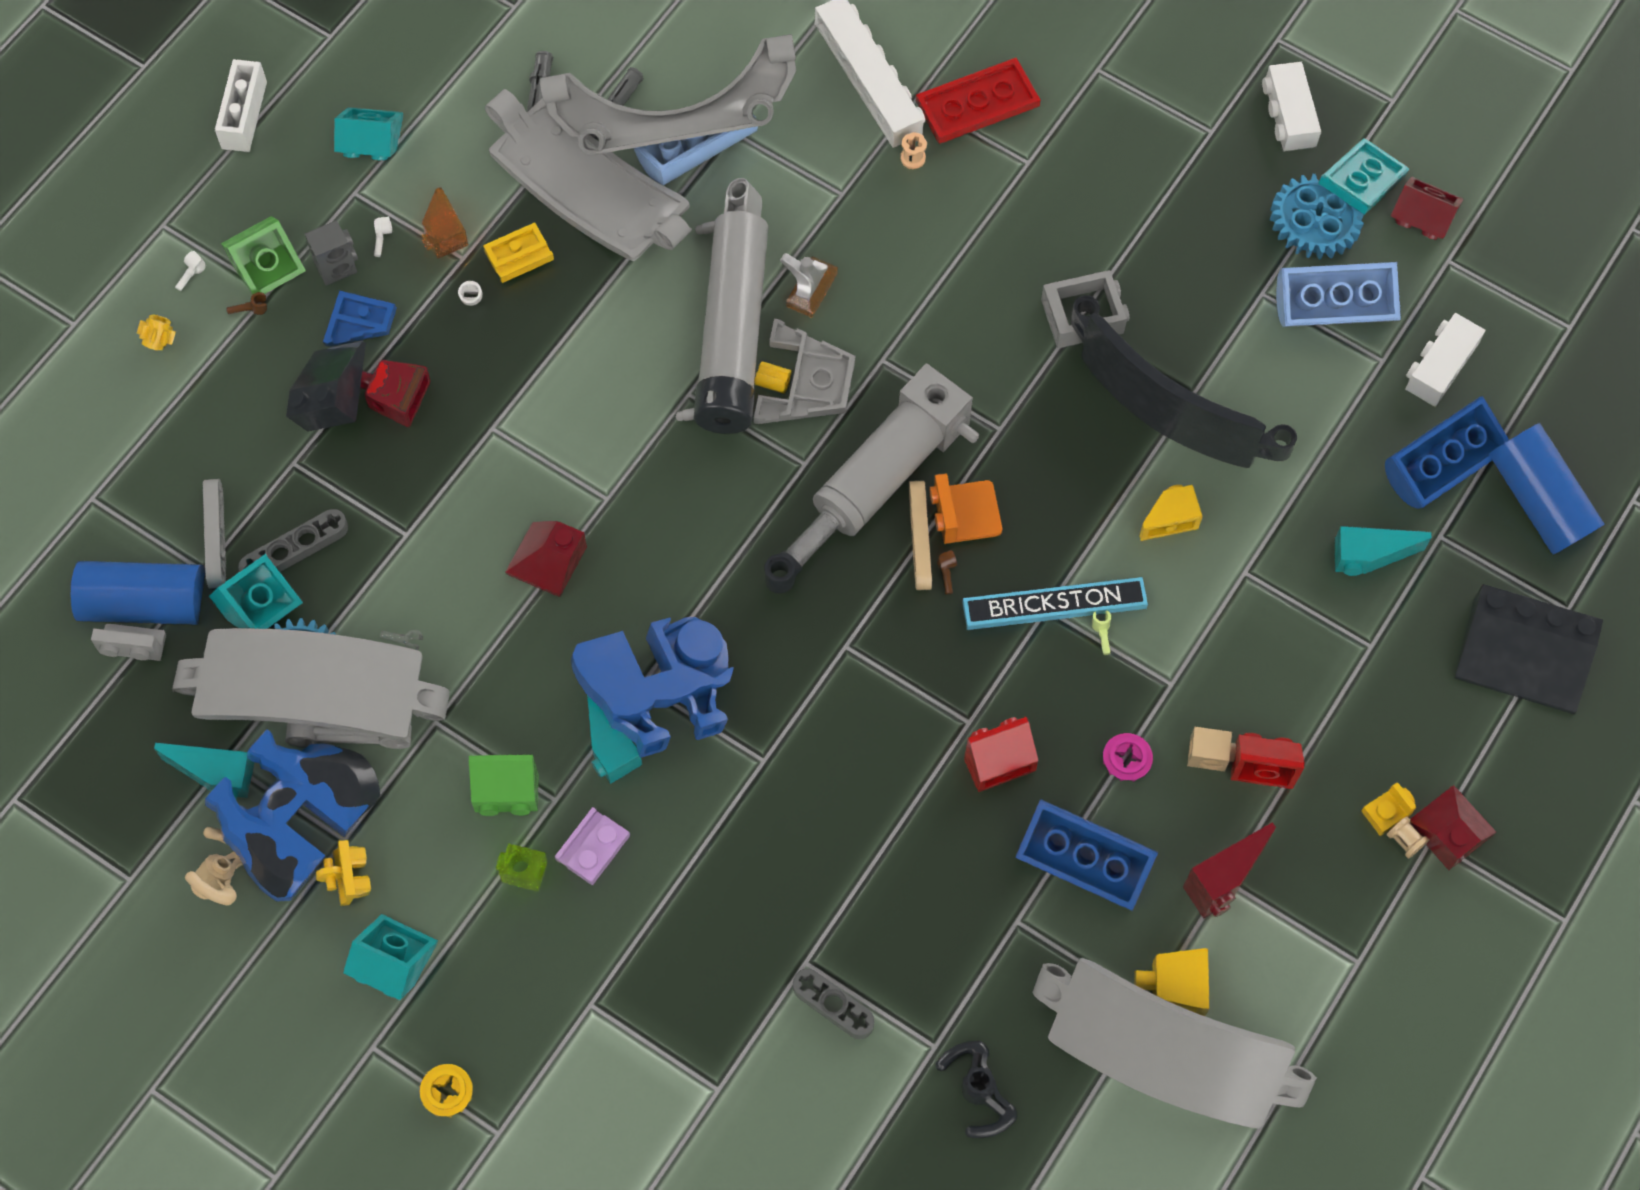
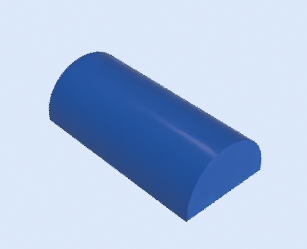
M1480 396L1386 459L1385 472L1392 488L1404 502L1414 508H1423L1491 462L1492 459L1488 453L1509 441L1484 397Z
M1541 423L1532 426L1488 453L1552 555L1605 525Z
M79 561L74 568L71 581L73 616L76 621L198 625L205 567L201 564Z
M1041 799L1015 858L1133 911L1158 852Z

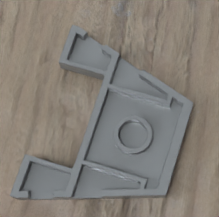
M774 319L770 347L799 352L789 399L758 395L754 413V424L846 413L856 356L825 341L819 342L807 336L806 332L798 328L794 330L786 326L785 322Z

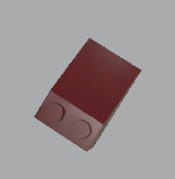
M1273 822L1191 868L1183 888L1203 919L1211 914L1214 917H1218L1231 908L1229 904L1236 899V893L1276 829Z

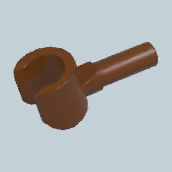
M256 292L251 296V302L227 307V313L232 314L252 310L254 314L263 315L267 311V304L257 303L265 302L266 295L262 292Z
M950 550L941 553L937 560V566L942 572L946 595L953 594L949 569L957 566L956 557L953 551Z

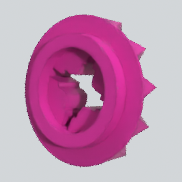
M1131 733L1116 735L1107 742L1104 748L1103 764L1108 769L1109 775H1114L1120 781L1131 780L1135 782L1137 779L1145 777L1152 766V750L1149 744L1138 735ZM1132 748L1131 758L1136 760V762L1131 761L1124 768L1123 758L1119 757V755L1124 756L1128 749Z

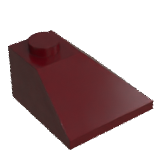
M559 521L533 522L505 572L506 575L560 597L587 548L584 532Z
M1454 785L1410 819V824L1422 837L1426 836L1429 839L1426 846L1448 870H1451L1496 834L1491 825Z

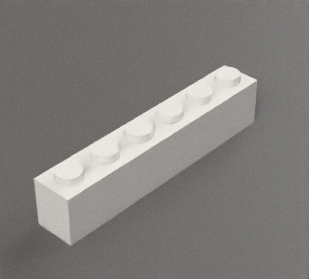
M832 0L815 7L816 27L891 146L894 148L901 145L904 136L915 132L922 135L923 123L925 122L923 111L912 102L909 89L901 85L895 67L893 65L889 66L885 60V53L879 44H875L870 28L867 24L863 25L859 19L856 6L850 4L848 0Z

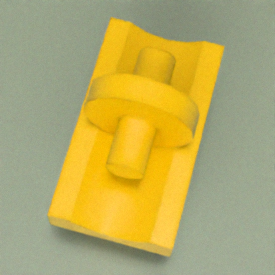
M348 840L338 841V848L333 851V858L323 859L324 868L316 872V880L326 882L328 891L337 889V880L340 906L350 905L354 898L368 896L371 891L369 876L353 877L352 868L365 867L367 860L365 847H349Z

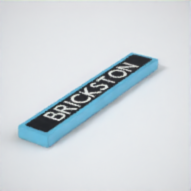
M1143 577L963 598L967 630L1090 616L1094 612H1096V615L1105 614L1106 610L1110 613L1147 609L1148 606Z

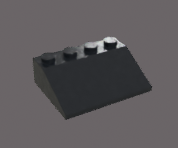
M1483 584L1473 601L1454 678L1575 715L1598 646L1603 619Z

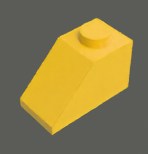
M1173 485L1162 492L1142 524L1139 535L1141 541L1199 529L1203 516L1193 485Z

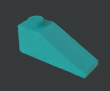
M1340 526L1335 537V572H1344L1349 576L1366 574L1424 551L1432 538L1431 532Z
M587 695L594 756L591 764L600 778L606 776L611 784L640 767L642 759L639 757L637 748L632 740L624 733L611 728L603 710Z
M155 743L154 749L163 761L208 790L212 791L224 777H227L231 781L235 799L237 800V797L248 798L255 763L247 758V752Z

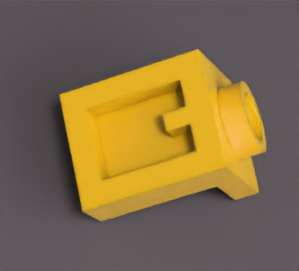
M1397 782L1391 786L1389 791L1364 806L1361 812L1381 836L1406 816L1409 818L1416 809V805L1410 791L1402 788Z

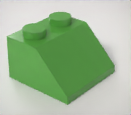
M272 216L221 243L233 267L252 295L256 292L265 294L306 271L279 220Z
M533 755L469 756L471 803L475 812H479V814L484 816H495L498 812H511L514 815L523 816L530 814V811H538L539 775Z

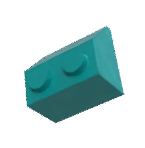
M346 108L335 117L334 152L343 153V156L348 158L360 157V154L371 155L373 160H387L388 157H391L397 151L403 112Z
M381 914L352 941L343 973L354 978L359 983L367 984L382 991L389 997L401 1000L415 986L438 940Z

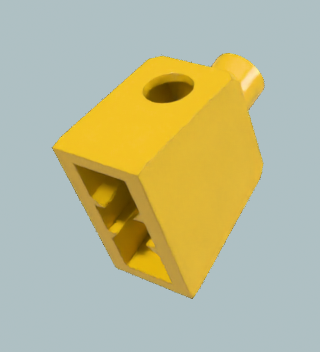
M1208 948L1158 954L1153 960L1152 971L1135 970L1134 985L1144 990H1153L1154 995L1168 1002L1206 1016L1209 1010Z

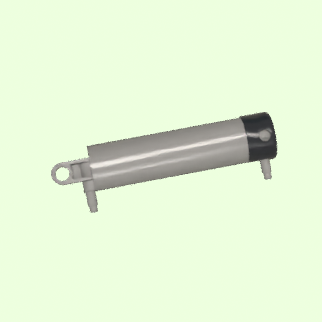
M737 178L727 187L724 214L719 215L715 221L697 225L695 228L697 234L714 233L699 382L696 388L694 408L676 413L678 421L695 420L697 425L703 429L720 434H735L745 431L751 426L753 417L754 379L769 226L766 220L761 217L762 197L745 178Z

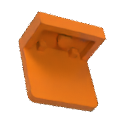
M947 473L935 475L934 486L930 487V498L932 505L936 504L938 513L935 514L937 531H942L944 544L1001 535L1003 528L994 485L991 481L985 480L949 486Z

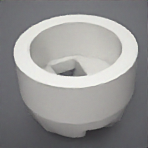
M474 281L462 283L458 290L461 301L466 305H476L482 299L481 287ZM464 293H465V294H470V295H477V294H478V296H477V297H464Z

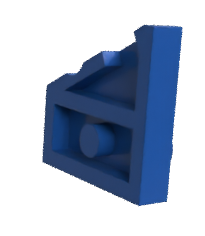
M339 291L323 343L325 346L331 347L388 335L397 309L396 305Z

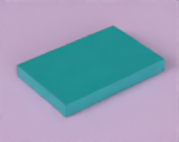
M1363 138L1325 172L1318 183L1365 215L1407 175L1409 168Z

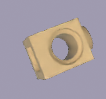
M1194 727L1190 737L1187 766L1225 772L1229 761L1234 762L1236 743H1231L1232 732Z

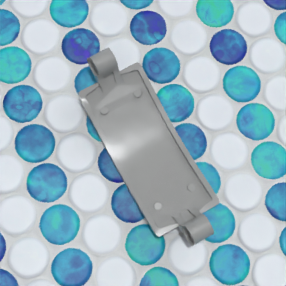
M503 89L485 106L488 116L505 133L489 148L491 157L538 200L596 242L631 261H635L653 243L665 249L673 250L692 231V228H689L685 220L681 218L690 207L687 199L641 173L612 152L596 155L583 153L578 145L579 136L571 137L549 115L547 103L544 102L543 98L526 112L523 104H520L511 92ZM590 134L586 136V146L590 149H597L599 142Z
M254 628L211 630L208 634L203 658L178 661L172 692L175 690L184 695L195 696L192 707L194 718L296 723L405 740L409 736L412 714L416 717L420 716L432 721L445 720L450 691L445 687L419 681L423 656L418 650L327 633Z
M1084 958L1078 960L1072 978L1059 965L1043 964L1033 988L1034 996L1057 1012L1048 1036L1053 1044L1092 1068L1135 1090L1201 1115L1246 1127L1261 1128L1272 1103L1298 1108L1304 1107L1317 1079L1313 1073L1304 1067L1289 1066L1295 1054V1047L1283 1040L1240 1029L1184 1009Z

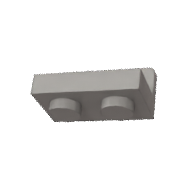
M106 624L104 630L93 629L91 641L98 652L105 656L132 657L137 660L149 659L160 661L166 633L164 630Z

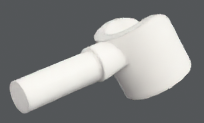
M389 217L377 218L374 221L376 232L375 257H381L384 240L383 234L392 233Z
M195 251L189 252L184 258V263L189 268L175 286L179 291H182L194 274H199L205 269V262Z

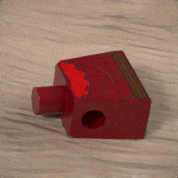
M382 360L379 362L374 374L362 371L360 389L366 390L365 398L368 407L410 428L431 380L428 369L425 366Z

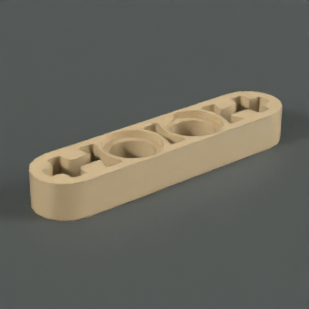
M909 481L916 590H931L932 575L925 481Z

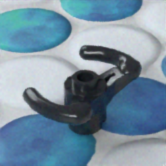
M978 1040L966 1041L955 1045L944 1052L935 1064L938 1071H945L960 1056L965 1054L973 1056L972 1066L963 1078L962 1094L972 1104H985L999 1114L1000 1118L998 1121L984 1126L970 1125L965 1129V1133L969 1138L996 1136L1016 1122V1107L1004 1099L998 1091L992 1071L986 1065L987 1058L989 1057V1049L986 1044ZM974 1084H980L983 1086L984 1090L979 1091L978 1087L974 1089L972 1086Z

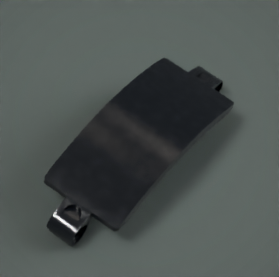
M1083 295L1075 300L1071 324L1084 343L1081 355L1083 361L1102 385L1144 423L1187 448L1243 468H1250L1255 457L1273 461H1285L1291 456L1297 441V433L1291 426L1280 424L1264 433L1266 429L1265 424L1256 418L1224 407L1184 388L1142 358L1104 318L1099 316L1100 305L1094 297ZM1080 312H1087L1090 315L1084 316ZM1276 440L1284 441L1287 445H1279Z

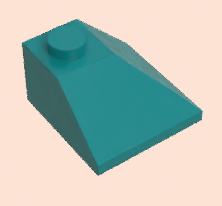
M266 554L209 595L227 621L238 628L268 629L303 603Z

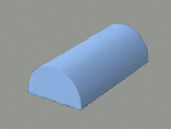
M758 126L636 147L634 151L647 175L664 186L757 131Z
M1397 262L1281 268L1278 273L1276 287L1277 311L1281 325L1283 327L1401 320Z

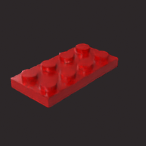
M1017 57L916 94L915 100L918 107L923 111L925 120L939 144L1037 108L1041 102Z

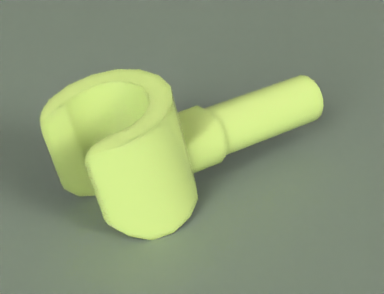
M1108 610L1105 613V621H1099L1096 618V612H1094L1092 619L1093 629L1099 632L1103 655L1111 654L1108 641L1111 614Z

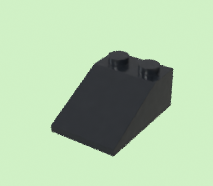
M359 341L315 351L290 389L286 417L307 432L356 422L366 343Z

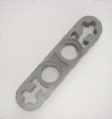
M220 479L203 481L205 573L209 589L218 588L226 582L224 496Z

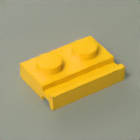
M535 222L483 245L484 252L502 283L554 260L553 253L548 248Z

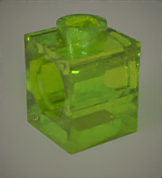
M508 843L506 852H501L498 857L496 870L499 871L501 881L504 883L539 891L548 861L544 852ZM524 861L529 864L527 869L522 872L512 870L517 862Z

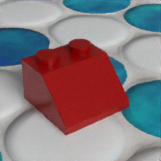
M1256 733L1238 735L1235 742L1236 753L1234 762H1232L1231 780L1288 789L1294 788L1304 769V757L1300 743H1293L1291 739L1282 737L1275 738L1274 740L1266 739Z

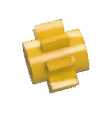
M149 315V319H146V321L140 320L137 334L142 339V345L153 350H163L166 344L172 345L176 331H173V327L170 326L171 321L159 315Z

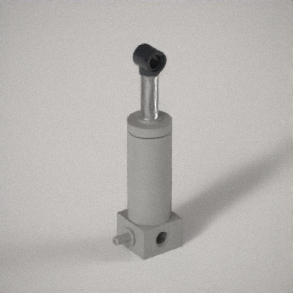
M926 363L900 390L899 406L814 495L813 503L820 513L818 518L814 520L786 552L782 551L780 554L772 555L768 558L764 571L765 583L769 590L779 594L791 590L795 584V577L802 571L804 563L808 561L836 529L848 536H855L936 447L944 452L959 435H962L971 443L976 442L979 438V433L968 426L970 424L973 397ZM782 570L785 571L787 575H785L784 577H776L773 575V573L775 571Z

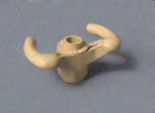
M206 827L203 834L206 838L225 843L222 838L221 829ZM234 851L226 856L218 854L209 855L196 872L190 871L185 875V880L191 885L193 893L199 898L209 899L226 906L231 905L237 898L235 890L230 885L231 878L234 875L235 869L243 864Z

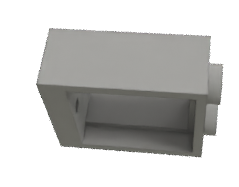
M1110 270L1043 285L1041 301L1057 348L1083 343L1072 325L1069 326L1060 299L1102 289L1106 293L1113 316L1105 317L1104 319L1118 334L1124 333L1126 322L1130 319L1127 305H1122L1120 285L1118 280H1113Z

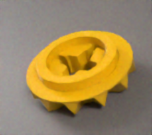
M442 1064L432 1068L424 1076L420 1085V1098L425 1108L437 1117H452L459 1112H463L472 1100L473 1085L469 1075L461 1067L453 1064ZM451 1081V1088L458 1096L448 1095L442 1103V1094L434 1086L438 1088L446 1087Z

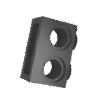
M337 220L305 233L314 264L325 286L357 273L354 261L358 260V256L352 246L354 245L353 240L347 229H341Z

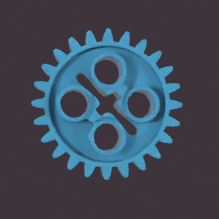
M1312 174L1309 181L1304 175H1301L1299 182L1292 178L1288 186L1283 184L1280 192L1276 193L1270 209L1272 211L1270 221L1274 222L1272 230L1280 231L1277 239H1287L1286 248L1293 245L1296 246L1295 254L1305 250L1307 258H1310L1313 252L1316 253L1319 260H1321L1323 253H1326L1331 259L1335 251L1342 255L1345 248L1351 249L1354 241H1357L1361 233L1360 231L1364 224L1361 220L1364 214L1320 185L1315 174Z

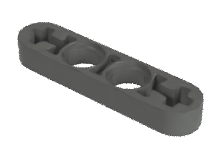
M330 509L244 556L239 562V571L248 567L264 554L268 556L279 572L287 569L346 535L348 523L345 515L337 509ZM331 520H334L336 523H338L339 527L333 529V527L329 525V522ZM319 526L325 535L323 537L320 536L317 529ZM311 533L315 535V540L312 544L301 545L299 543V539L303 534ZM278 548H285L289 551L287 557L283 560L273 559V552Z

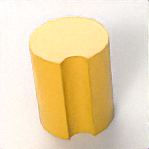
M762 361L756 373L755 385L785 394L790 383L792 370Z

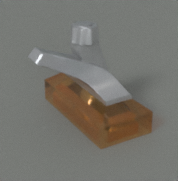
M787 253L783 254L780 261L792 272L797 280L794 289L786 301V307L812 318L838 274V267L813 256L811 258L804 257L800 262Z

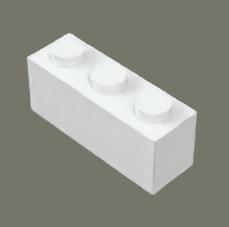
M235 59L232 61L215 127V132L222 149L250 152L267 84L261 62Z
M1302 62L1269 66L1267 75L1262 80L1264 94L1269 96V114L1271 118L1274 117L1276 122L1275 136L1277 141H1281L1283 151L1316 147L1321 129Z
M1457 313L1452 316L1449 322L1443 320L1435 333L1438 336L1436 341H1429L1420 356L1424 358L1419 364L1415 361L1406 374V377L1410 380L1405 390L1436 407L1479 345L1486 330Z

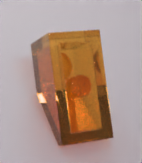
M442 187L437 188L422 221L425 234H422L421 238L427 251L433 250L437 259L469 244L466 231Z

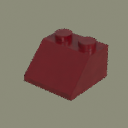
M1411 176L1398 198L1391 217L1396 218L1395 223L1402 227L1411 228V226L1421 229V234L1430 239L1437 240L1438 237L1444 239L1463 202V198Z

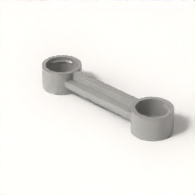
M287 723L285 742L296 747H307L310 744L356 743L380 744L390 749H405L411 745L412 726L410 725L408 738L400 740L328 727Z

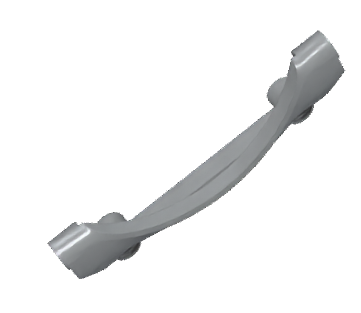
M792 34L762 39L749 64L727 87L702 102L674 110L649 111L614 103L590 90L571 73L540 78V86L543 100L547 103L549 115L571 137L579 136L578 145L583 153L596 155L763 126L774 115L772 102L782 100L797 71L795 64L796 56ZM763 104L767 107L768 117L765 120H757L753 116L755 105ZM589 133H593L599 138L597 149H590L586 146L585 138Z

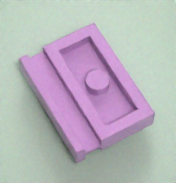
M592 807L555 855V860L593 885L628 840L630 832Z

